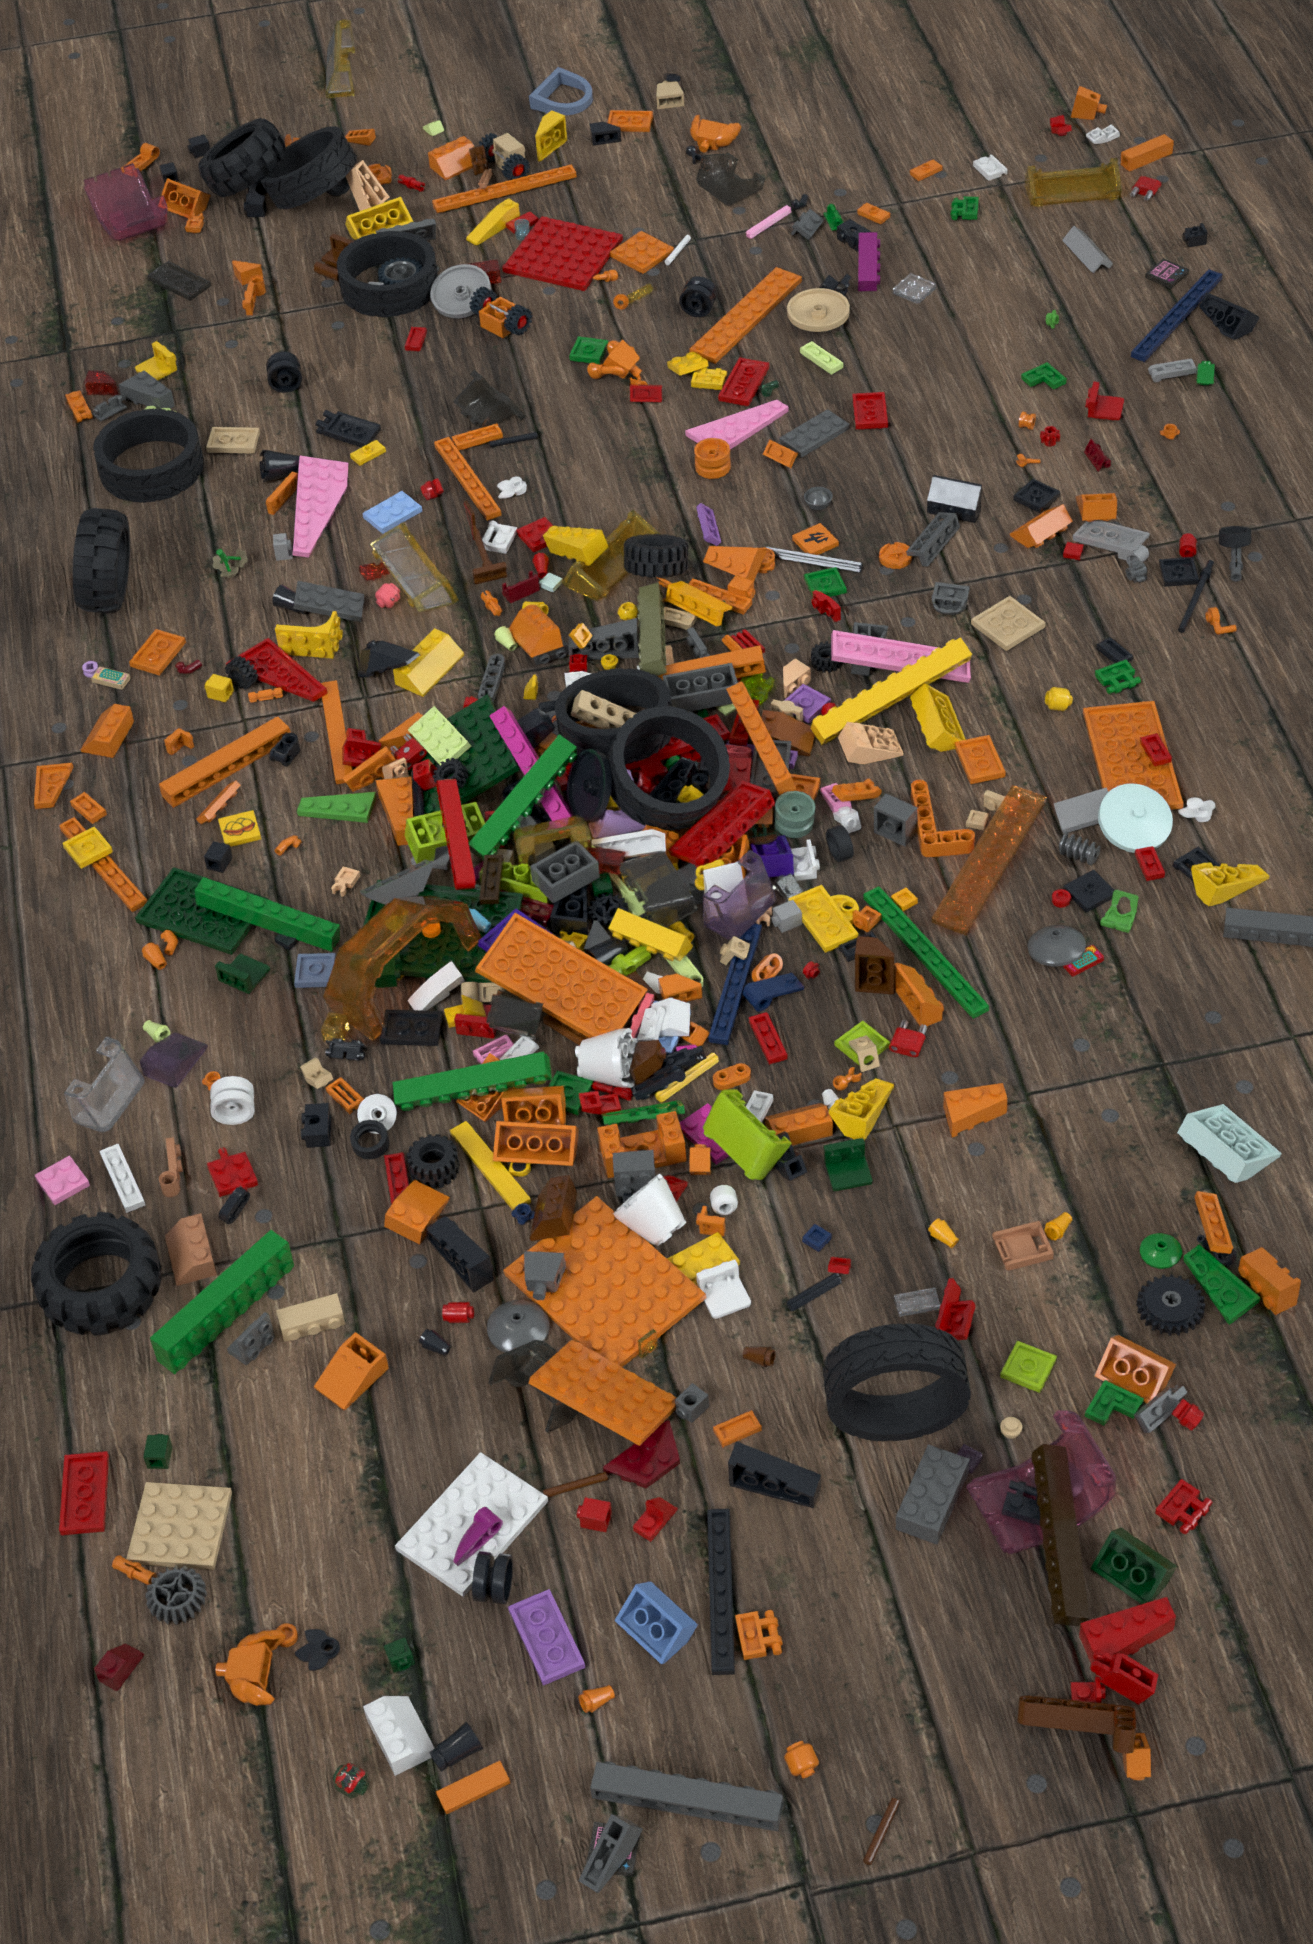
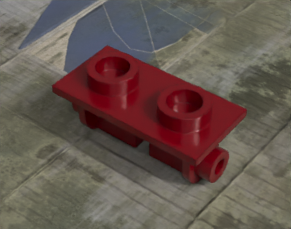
M1090 438L1084 453L1098 472L1101 467L1109 468L1111 460L1104 455L1105 453L1100 448V445Z

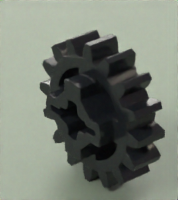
M603 893L601 898L596 896L595 901H590V906H588L589 919L592 920V924L594 921H598L601 926L603 925L607 929L618 908L629 912L628 903H625V898L619 899L618 894L613 897L612 893H609L608 896H605Z

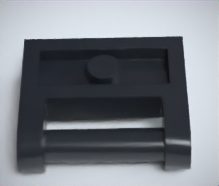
M1199 846L1176 859L1172 865L1191 881H1193L1192 871L1185 864L1188 863L1190 866L1202 863H1212L1213 866H1220Z

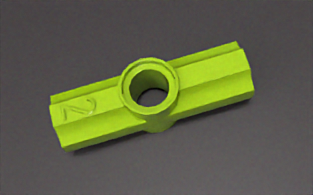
M640 945V947L635 948L625 956L623 954L617 955L609 967L626 976L651 959V954L646 950V947Z

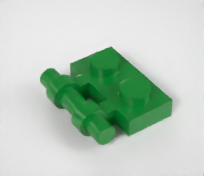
M964 196L963 200L954 198L950 211L952 220H957L958 216H962V219L977 220L979 197Z
M1127 660L1095 670V677L1103 687L1111 685L1106 688L1108 694H1117L1122 689H1130L1135 687L1136 684L1141 683L1139 676L1132 677L1135 676V670Z

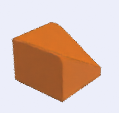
M691 1021L689 1036H681L680 1038L691 1045L702 1046L710 1033Z

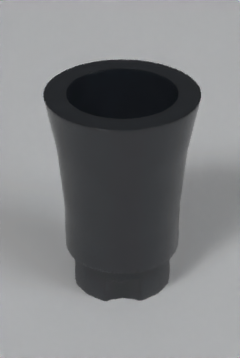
M283 584L277 587L272 600L274 607L284 608L303 615L309 613L308 611L293 609L295 591Z
M617 939L599 947L586 950L585 953L610 966L617 955L623 954L625 956L629 953V950L624 940Z
M465 1721L453 1734L436 1745L437 1748L429 1753L438 1769L442 1772L448 1766L450 1768L466 1757L483 1750V1747L469 1724Z

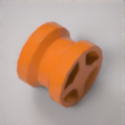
M1022 411L1018 426L1020 428L1027 427L1029 430H1032L1035 425L1036 414H1027Z

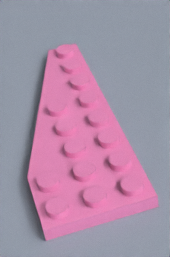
M306 456L299 457L292 555L310 557L336 506L346 492L347 462Z

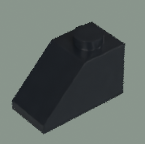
M606 122L589 124L593 146L621 142L620 127Z

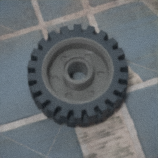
M398 257L395 258L396 260L390 259V262L386 261L384 262L385 265L382 264L381 268L379 267V282L389 285L405 281L416 275L422 269V265L420 262H416L415 259L411 260V258L405 259V257L399 259Z

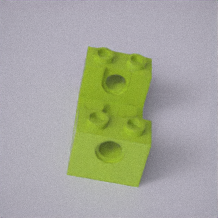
M476 802L461 805L468 843L485 824ZM441 810L406 819L404 836L416 864L424 860L434 861L436 848L447 845L444 828L442 827Z

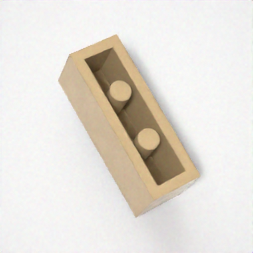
M337 1293L276 1310L284 1342L297 1340L300 1337L315 1335L325 1330L336 1329L346 1325Z

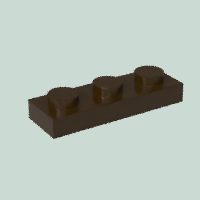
M484 855L480 904H499L504 862L503 855Z

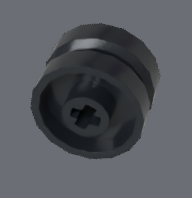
M691 277L687 280L679 298L682 310L693 317L706 316L710 313L717 297V288L712 281L705 277Z
M285 351L277 352L270 356L266 363L267 379L270 387L281 393L296 390L302 382L301 366L297 356Z
M479 1551L472 1579L473 1601L486 1603L491 1596L493 1603L507 1604L513 1578V1558L511 1554L499 1553L494 1560L491 1552Z

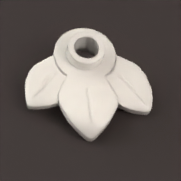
M512 477L510 480H504L497 485L502 490L498 496L499 499L509 498L514 494L522 495L527 490L526 483L520 477Z
M1189 798L1187 800V807L1179 809L1178 813L1186 818L1195 817L1198 822H1206L1211 819L1215 803L1211 800L1203 802L1200 798Z

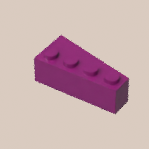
M877 232L859 233L858 291H877V285H880V275H877V272H880V263H877V260H880V251H877V248H880V239H877Z

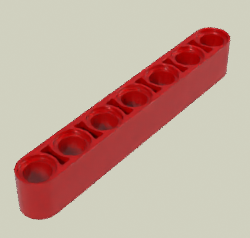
M456 779L437 780V794L455 889H474L475 875Z

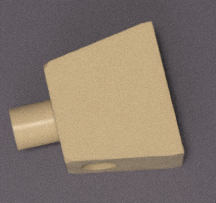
M665 80L663 83L657 84V109L684 106V93L678 82Z

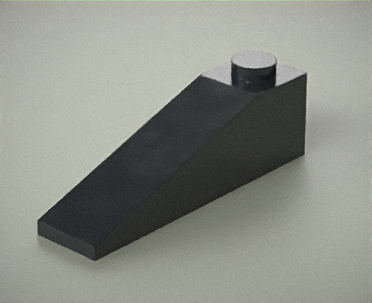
M1208 292L1199 306L1220 330L1222 335L1233 340L1252 332L1260 318L1251 311Z
M372 640L361 651L358 676L359 678L374 675V671L383 673L390 668L396 669L406 666L420 655L418 652L383 640Z

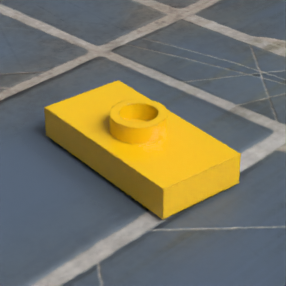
M375 440L350 453V457L361 466L385 453L386 448Z

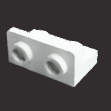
M810 839L806 840L807 847L791 849L795 881L817 878V870H820L819 860L815 859L816 848L812 846Z

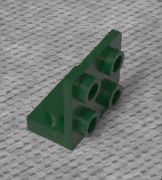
M239 954L231 964L219 961L215 965L218 981L250 994L270 971V966L246 955Z
M863 1138L823 1145L824 1163L833 1191L873 1183L865 1158V1142Z

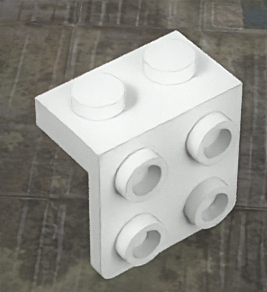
M736 1260L723 1262L719 1266L696 1273L697 1286L706 1293L704 1302L712 1318L717 1319L751 1305V1300L739 1279V1267Z

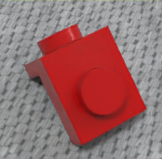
M1064 115L1050 118L1051 133L1063 136L1067 135V132L1072 131L1071 125L1065 124Z

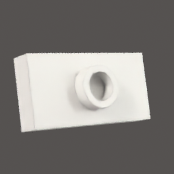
M523 1034L500 1060L533 1054L539 1046Z

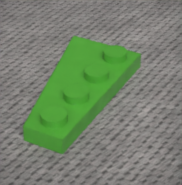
M376 792L301 798L297 814L298 816L368 823L377 797Z

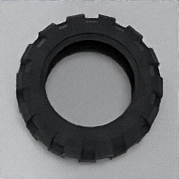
M265 118L249 121L227 134L203 155L198 164L200 176L209 189L219 197L234 195L260 180L282 160L286 152L285 141L274 124Z
M92 508L83 511L77 527L73 554V594L75 603L79 608L87 612L109 614L121 609L126 593L130 563L129 522L127 516L118 510Z
M97 1212L95 1217H87L86 1214L73 1217L72 1223L66 1226L60 1224L49 1234L50 1240L48 1242L42 1241L36 1252L35 1261L31 1268V1282L39 1306L43 1308L45 1316L55 1325L60 1327L64 1325L65 1330L72 1333L84 1335L85 1331H91L94 1336L109 1334V1329L118 1326L122 1330L134 1323L133 1317L137 1314L144 1315L152 1305V1296H156L159 1291L162 1279L160 1273L161 1264L154 1241L146 1230L139 1227V1224L122 1215L119 1219H116L112 1213ZM112 1255L130 1262L124 1275L105 1289L95 1292H77L64 1286L70 1272L80 1263L90 1258Z

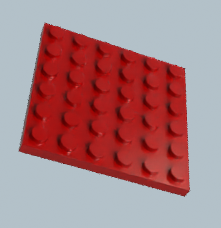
M542 216L503 265L502 270L504 273L585 291L593 281V277L599 273L610 258V251L618 247L622 242L623 235Z

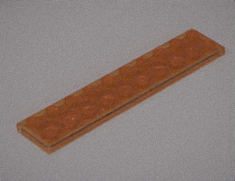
M1012 785L932 916V923L965 936L967 935L1045 805L1046 796Z

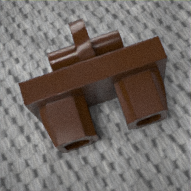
M484 146L469 148L474 175L484 173L485 169H488Z

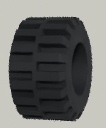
M429 1134L425 1138L422 1136L419 1138V1141L415 1140L413 1146H410L408 1149L407 1161L413 1181L417 1180L432 1189H435L437 1186L442 1188L444 1184L449 1185L451 1179L455 1180L456 1174L460 1170L456 1145H454L452 1140H448V1137H441L440 1134L435 1136ZM434 1159L440 1160L436 1163H427L428 1161Z

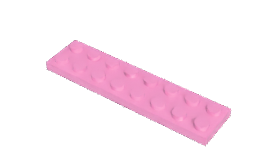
M835 630L831 634L832 661L899 672L906 665L917 663L916 661L920 657H927L931 655L934 649L938 648ZM970 661L941 678L969 683L971 679Z

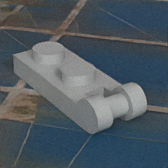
M1192 358L1155 364L1148 368V372L1152 375L1151 377L1154 382H1159L1165 378L1195 374L1197 370Z

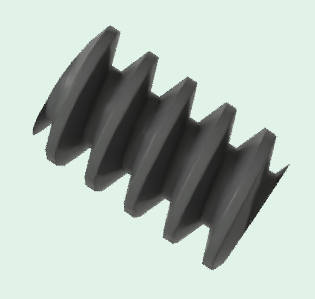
M1066 831L1060 840L1059 851L1061 855L1066 854L1069 858L1073 857L1074 860L1080 859L1082 863L1087 862L1088 865L1092 866L1099 856L1101 846L1099 845L1095 848L1096 842H1092L1089 846L1088 839L1082 843V837L1075 840V834L1068 838V832Z

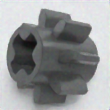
M1139 560L1129 563V568H1126L1127 578L1130 581L1133 580L1134 583L1145 580L1144 575H1147L1145 564L1139 563Z

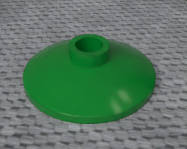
M1155 1233L1147 1236L1141 1242L1140 1255L1149 1266L1167 1269L1180 1261L1182 1248L1174 1237L1164 1233Z

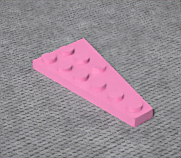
M774 400L685 431V434L696 443L707 438L722 439L729 444L731 450L786 414L788 406L779 400Z

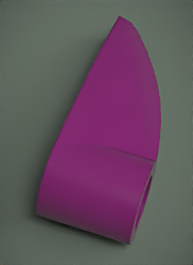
M482 1507L477 1511L473 1519L474 1522L463 1535L453 1561L457 1566L477 1552L501 1529L503 1521L488 1507Z

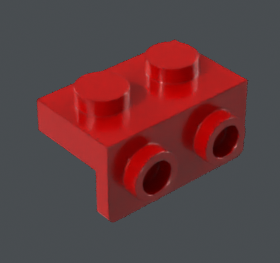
M347 737L342 746V765L358 767L380 750L381 743Z

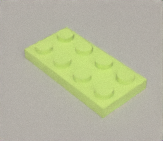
M435 706L408 729L440 766L442 765L440 762L444 761L445 763L448 758L450 760L451 758L458 759L471 747L469 742Z

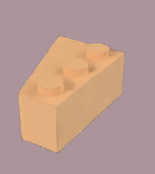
M363 160L356 163L346 175L360 211L382 204L389 198V195Z

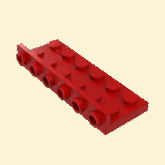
M742 780L668 849L670 855L694 864L696 868L717 860L775 805L770 790Z

